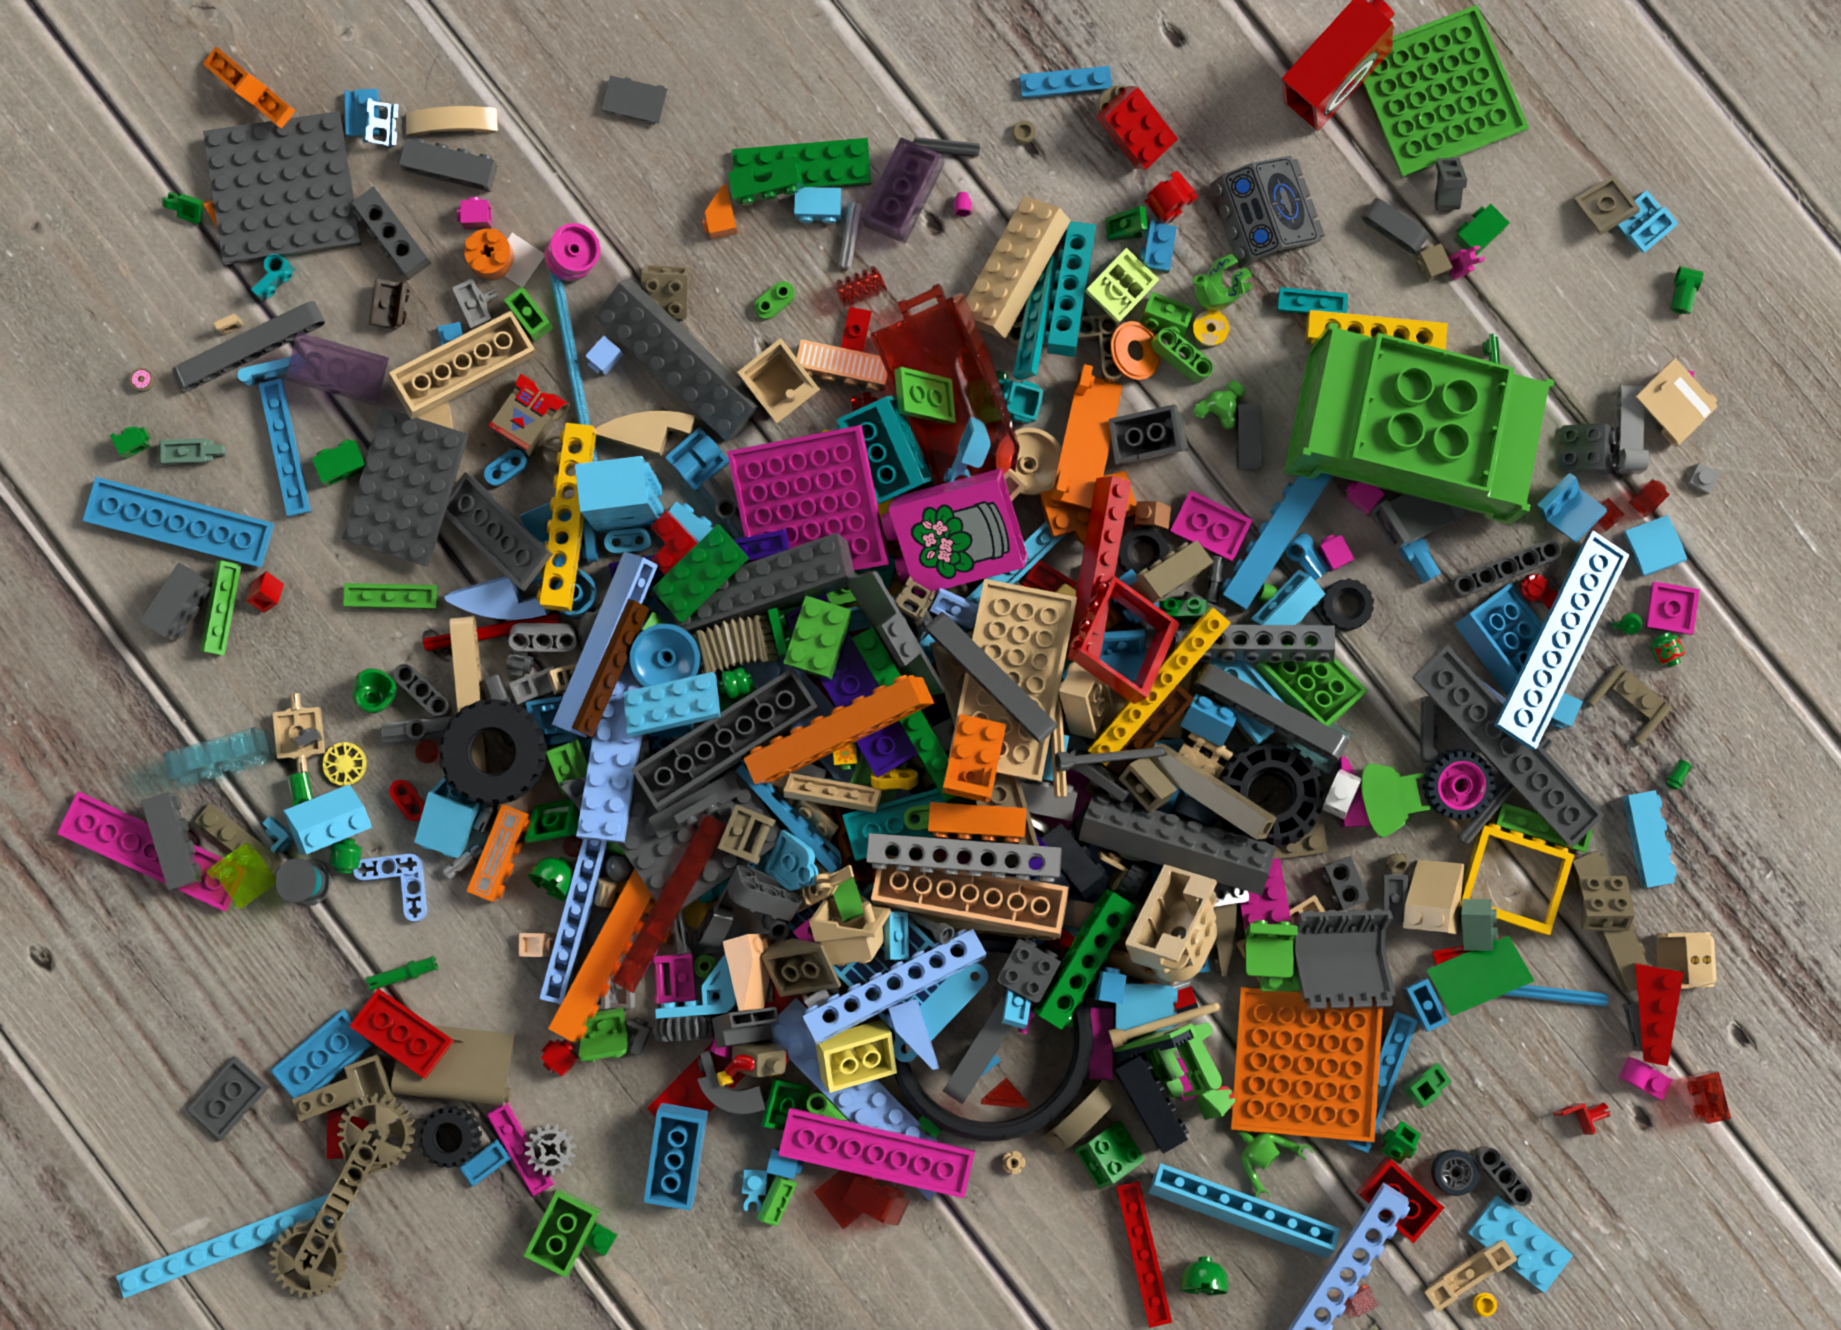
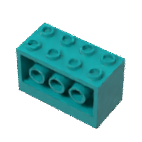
M896 395L886 396L836 419L838 425H836L837 430L862 425L877 504L888 501L934 480L906 416L898 413ZM870 427H873V434L870 432ZM880 448L883 450V455L879 452ZM889 470H892V476L889 475Z

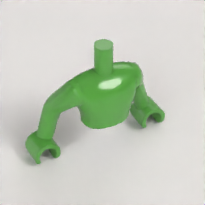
M1241 1130L1238 1133V1136L1247 1144L1241 1155V1161L1247 1177L1256 1191V1198L1259 1197L1260 1193H1266L1269 1197L1270 1194L1266 1189H1263L1253 1165L1258 1166L1264 1171L1280 1155L1274 1143L1298 1153L1303 1160H1307L1301 1154L1303 1149H1309L1313 1153L1309 1145L1304 1144L1300 1146L1276 1133L1263 1132L1255 1138L1248 1131Z

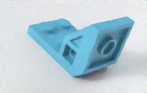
M726 955L721 958L702 985V1005L701 1000L686 1001L685 1006H678L677 1002L661 1003V1008L655 1009L656 1019L731 1012L737 1005ZM715 992L719 994V999H713Z

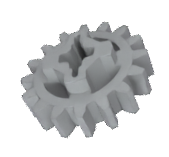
M546 1124V1130L542 1131L538 1127L537 1135H529L533 1141L532 1143L526 1142L525 1145L530 1147V1151L525 1152V1155H531L528 1164H536L534 1171L542 1168V1174L546 1175L547 1171L551 1170L554 1176L556 1169L563 1173L565 1172L563 1165H572L568 1159L569 1157H576V1154L571 1152V1149L576 1148V1144H570L574 1137L573 1135L568 1137L565 1135L567 1133L566 1128L560 1132L558 1131V1124L555 1125L554 1129H550V1125ZM546 1134H557L553 1140L546 1141L542 1138ZM563 1140L567 1146L566 1155L560 1149V1144ZM543 1142L545 1145L550 1146L554 1143L556 1145L555 1150L560 1157L553 1154L547 1156L545 1154L547 1150L541 1143ZM535 1145H538L541 1149L539 1159L535 1155ZM551 1159H556L560 1162L555 1166L545 1165Z

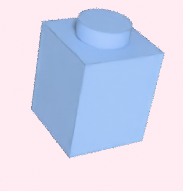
M603 336L586 355L589 361L587 365L595 373L602 372L606 375L622 358L623 353Z

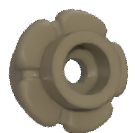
M1395 852L1387 858L1386 868L1394 874H1399L1408 867V861L1404 853L1399 854Z

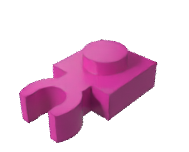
M1480 246L1470 247L1468 250H1460L1448 257L1453 267L1449 272L1453 281L1474 271L1473 264L1482 263L1485 260V257L1476 258L1475 252L1480 249Z

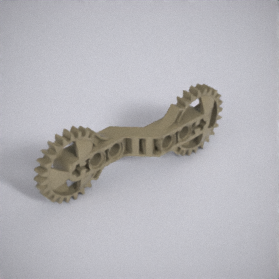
M374 1093L372 1099L365 1094L362 1101L357 1098L354 1101V1105L349 1104L346 1108L347 1111H344L341 1115L344 1120H341L338 1126L343 1129L337 1135L344 1137L338 1143L343 1153L344 1167L320 1212L313 1218L296 1222L293 1228L288 1226L285 1232H281L278 1239L274 1241L272 1245L275 1248H272L269 1253L271 1256H274L270 1259L269 1264L275 1265L271 1273L279 1274L275 1281L283 1280L282 1289L287 1286L291 1287L289 1294L297 1290L300 1298L304 1292H307L309 1299H311L314 1292L318 1297H321L323 1290L328 1294L332 1287L336 1288L339 1280H342L345 1274L343 1272H345L348 1266L344 1262H346L348 1256L343 1255L347 1246L343 1240L341 1229L348 1210L365 1180L376 1172L389 1170L392 1163L398 1165L400 1159L404 1160L406 1158L407 1152H410L413 1148L411 1144L416 1140V1137L412 1136V1134L417 1129L410 1127L415 1119H407L411 1111L406 1110L403 1112L401 1110L404 1103L398 1106L395 1105L396 1097L391 1101H387V1094H384L382 1099H379L377 1093ZM352 1116L369 1122L364 1130L350 1122ZM377 1129L379 1131L376 1139H373L372 1136ZM390 1133L404 1142L402 1148L386 1142ZM362 1148L368 1149L371 1155L364 1154ZM351 1168L358 1169L361 1175L354 1174ZM325 1217L332 1218L334 1223H329ZM315 1237H320L323 1243L317 1242ZM283 1244L300 1249L295 1259L282 1250ZM309 1253H312L314 1255L312 1256L311 1260L308 1261L307 1257ZM324 1261L336 1271L334 1275H329L316 1269Z

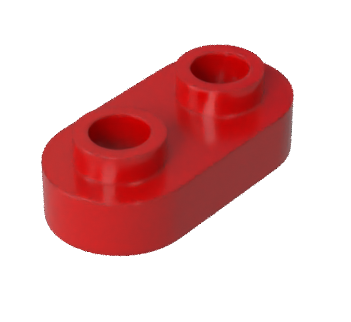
M403 779L394 781L389 788L390 797L408 820L420 821L425 806L424 800L409 781ZM402 787L406 789L404 796L399 794V789ZM419 806L420 812L415 815L412 811L413 807Z

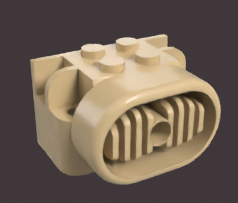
M1164 864L1125 942L1132 962L1152 968L1158 977L1169 982H1182L1194 977L1203 967L1217 936L1216 915L1213 910L1217 902V896L1214 892L1217 881Z

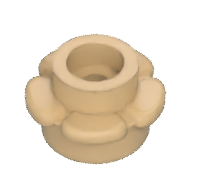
M1018 1151L1006 1153L1002 1158V1167L1007 1173L1018 1174L1025 1166V1159L1021 1157V1153ZM1014 1160V1161L1016 1162V1164H1015V1165H1012V1164H1011V1161Z

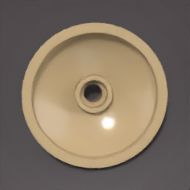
M1021 428L1010 433L1001 442L996 454L997 469L1002 468L1003 474L1011 468L1027 483V486L1020 494L1029 496L1039 495L1040 492L1053 488L1062 448L1052 435L1043 430ZM1029 463L1032 468L1026 469L1024 464Z

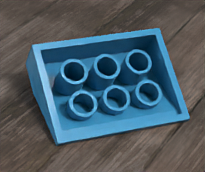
M1512 582L1454 624L1507 696L1543 625Z

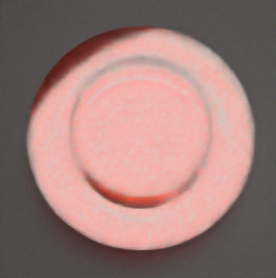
M430 740L421 741L415 749L416 758L422 763L434 762L439 755L438 746Z

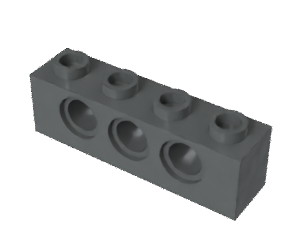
M374 186L351 202L356 208L353 213L360 222L366 221L369 225L366 230L374 240L378 238L383 245L380 246V249L387 258L393 257L396 261L393 266L401 276L406 274L410 280L431 264ZM380 212V219L372 221L373 214ZM394 230L395 234L392 238H385L387 231ZM408 248V253L405 256H398L400 249Z

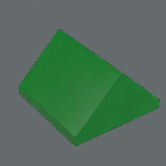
M571 799L535 805L525 838L526 843L576 835L580 817L579 809Z
M775 1077L772 1082L761 1126L784 1130L789 1108L804 1111L810 1087Z

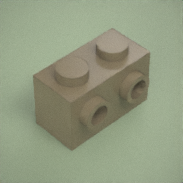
M1140 758L1131 763L1118 778L1149 813L1166 804L1177 791V788L1149 758Z

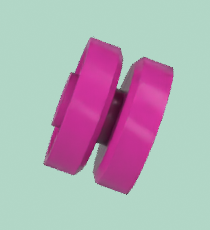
M578 223L565 224L557 229L546 245L544 253L546 265L550 272L559 279L566 281L580 280L587 276L599 259L601 250L599 240L595 233L585 225Z

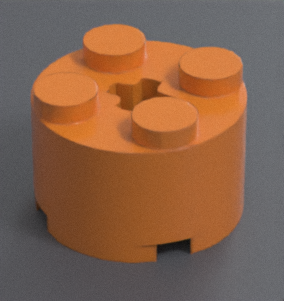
M486 228L478 230L465 241V259L475 274L487 280H497L504 277L510 271L509 269L514 262V252L506 237L497 229ZM491 251V257H487V253Z

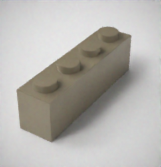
M1198 540L1190 545L1186 542L1176 549L1177 553L1173 550L1163 558L1164 562L1159 559L1149 567L1150 571L1145 568L1135 576L1137 581L1131 585V588L1155 604L1204 571L1213 563V560Z

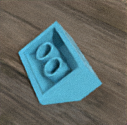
M350 784L283 810L300 854H309L372 828L364 805Z

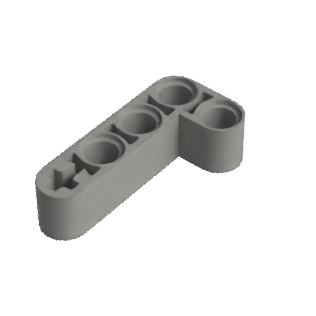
M1619 385L1617 389L1615 473L1641 474L1647 470L1649 465V451L1643 450L1644 406L1635 398L1644 388L1643 386Z

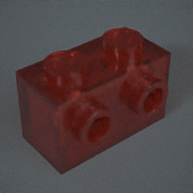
M1710 1070L1688 1075L1689 1082H1687L1689 1094L1694 1098L1695 1105H1693V1111L1696 1119L1706 1124L1731 1119L1719 1072Z

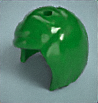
M369 668L359 672L354 678L352 699L364 712L369 714L379 713L385 710L394 700L396 683L386 672Z

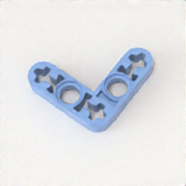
M403 854L360 860L358 869L353 870L356 878L360 880H375L401 877L405 917L410 921L417 922L425 918L427 914L423 863L419 856ZM409 858L417 862V866L413 867V871H410L408 867L400 868L402 872L398 873L399 863L397 859H400V863H408ZM387 860L392 861L394 864V870L389 874L382 871V864ZM364 863L366 867H376L378 876H375L376 871H368L364 877L363 873H359V868H362ZM411 881H416L420 887L419 891L414 895L410 894L407 890V885ZM421 897V901H416V907L421 908V913H418L415 918L414 914H410V909L414 908L413 901L408 902V898Z

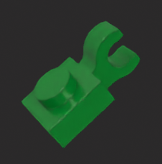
M173 192L168 193V198L163 197L162 207L177 211L178 218L195 224H199L202 221V200L185 194L178 196Z

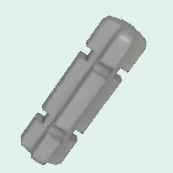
M477 844L471 848L470 852L467 851L452 861L453 864L446 865L442 869L444 875L451 879L457 875L456 872H461L474 863L476 858L480 859L483 847Z

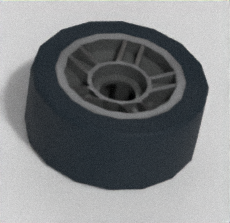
M1178 794L1172 808L1173 812L1211 827H1214L1218 817L1217 813L1196 799L1183 794Z
M1456 1149L1446 1150L1440 1153L1433 1161L1431 1168L1432 1179L1435 1185L1443 1192L1453 1196H1461L1472 1191L1477 1185L1479 1178L1478 1165L1469 1154ZM1454 1168L1460 1170L1456 1178L1451 1175V1171Z

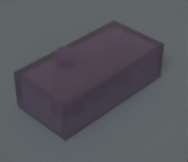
M900 137L861 217L865 227L906 244L945 164L942 154Z
M297 332L285 380L376 405L389 357Z

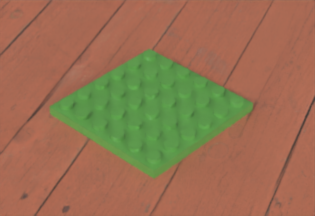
M1477 5L1393 36L1392 51L1362 83L1401 178L1435 166L1436 158H1456L1529 129Z

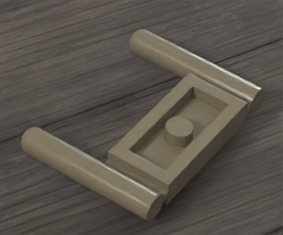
M1619 664L1614 666L1587 700L1588 706L1594 707L1607 690L1611 688L1614 693L1645 718H1648L1649 722L1634 739L1637 745H1642L1672 708Z

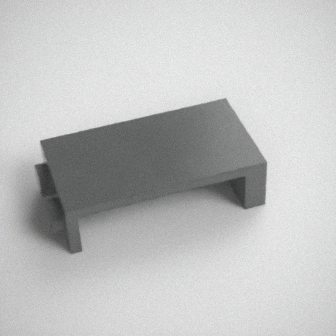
M1404 494L1390 502L1387 499L1380 502L1371 511V514L1396 551L1458 520L1468 510Z

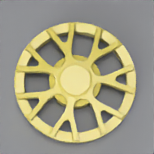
M337 743L330 747L324 755L323 771L326 777L334 784L341 786L355 784L366 772V756L362 749L353 743ZM343 746L345 754L339 756L337 748ZM352 748L358 751L353 758L348 755ZM330 754L337 757L335 763L328 761ZM354 760H362V767H354ZM335 766L337 771L330 775L328 768ZM352 770L358 774L354 780L348 774ZM339 773H345L344 782L337 781Z

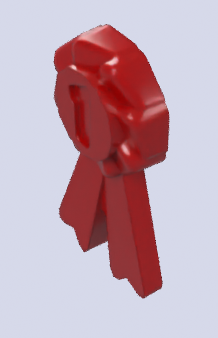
M1540 574L1526 575L1520 583V591L1523 598L1529 602L1541 601L1550 611L1558 592L1549 589L1548 581Z

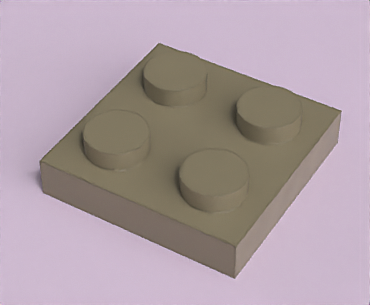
M1614 175L1574 198L1576 206L1599 235L1614 228L1640 211V207Z

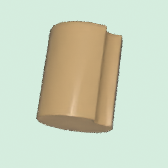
M610 877L598 879L594 898L595 905L605 908L613 906L618 886L617 881L612 880Z

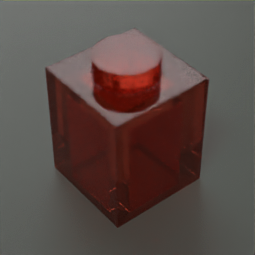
M1651 479L1645 483L1628 503L1645 518L1651 515L1670 494L1666 491L1667 488L1663 483Z

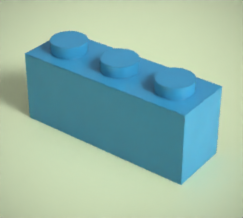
M1100 966L1096 972V979L1087 987L1086 997L1123 1004L1127 975L1120 974L1121 969Z

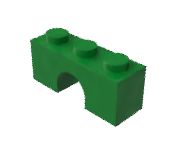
M792 156L772 161L773 174L766 182H757L755 172L750 167L728 172L733 200L742 206L753 204L754 200L762 198L763 200H771L779 194L791 195L797 193L799 189L804 188L798 160Z

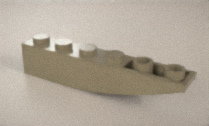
M1237 903L1215 906L1213 909L1216 915L1217 936L1211 949L1215 948L1216 958H1213L1214 971L1219 972V976H1227L1236 928Z

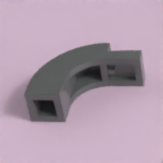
M706 1050L700 1053L701 1058L697 1059L700 1071L705 1072L706 1075L699 1077L697 1080L705 1096L714 1105L736 1114H749L766 1109L760 1084L745 1089H733L727 1085L720 1087L711 1051Z

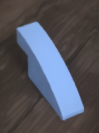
M507 576L451 591L444 596L447 602L465 611L496 619H528L547 615L551 611L550 609L542 608L540 602L537 601V595L523 599L520 588Z

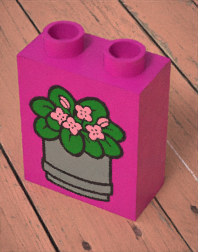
M1002 468L897 496L888 508L889 513L882 514V525L888 541L898 539L903 556L896 558L895 561L902 585L905 584L909 577H912L914 582L932 592L933 590L938 591L939 588L946 589L1022 569L1028 557ZM913 587L916 595L919 596L925 594L921 590Z

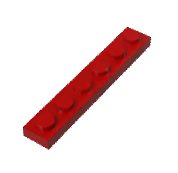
M1140 1181L1117 1185L1116 1189L1148 1326L1152 1328L1173 1323Z

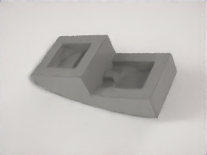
M551 666L533 675L529 674L509 683L517 705L552 693L553 689L547 673L549 670L556 669V666ZM558 675L559 680H560V683H561V686H562V685H563L562 680H561L560 676Z

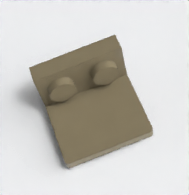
M645 264L641 273V289L673 319L687 318V292L690 267Z
M1581 876L1579 883L1585 909L1580 923L1581 930L1629 931L1635 914L1627 877Z

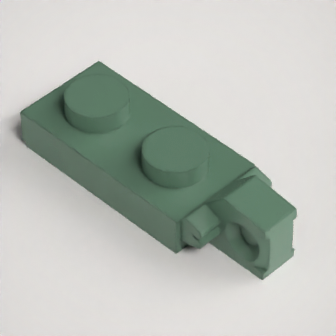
M205 438L160 440V463L162 465L208 463L213 461V456H226V446L222 444L213 445L212 440Z

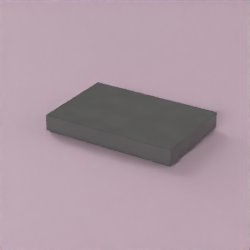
M233 1056L185 1110L219 1141H222L270 1087L237 1056Z

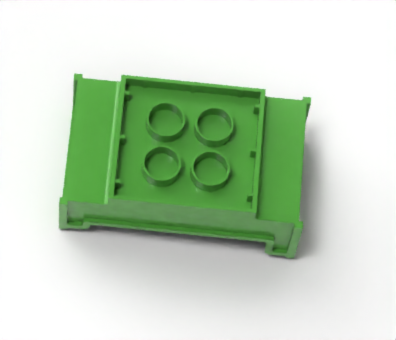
M1330 322L1310 347L1283 470L1284 474L1315 479L1320 473H1325L1482 513L1489 520L1501 522V524L1509 526L1529 512L1530 504H1527L1530 483L1547 395L1554 385V380L1546 378L1544 381L1513 374V367L1378 333L1375 337H1370L1337 328L1338 324Z

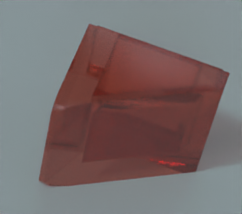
M1367 1284L1358 1288L1352 1299L1347 1298L1357 1317L1379 1306Z

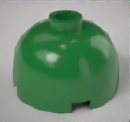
M549 857L538 861L531 869L528 877L536 887L540 888L542 886L548 890L546 892L547 895L557 900L565 901L567 900L574 871L570 868L572 864L563 857L559 859Z
M1198 1257V1261L1188 1264L1182 1272V1292L1199 1295V1293L1225 1295L1228 1292V1275L1220 1264L1212 1262L1211 1257Z

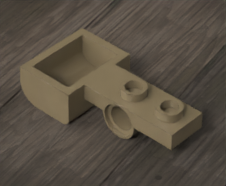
M380 1054L345 1066L347 1079L292 1099L299 1121L354 1102L357 1098L362 1101L365 1094L370 1099H372L374 1093L378 1094L379 1099H382L384 1094H387V1101H391L394 1098V1094L391 1091Z

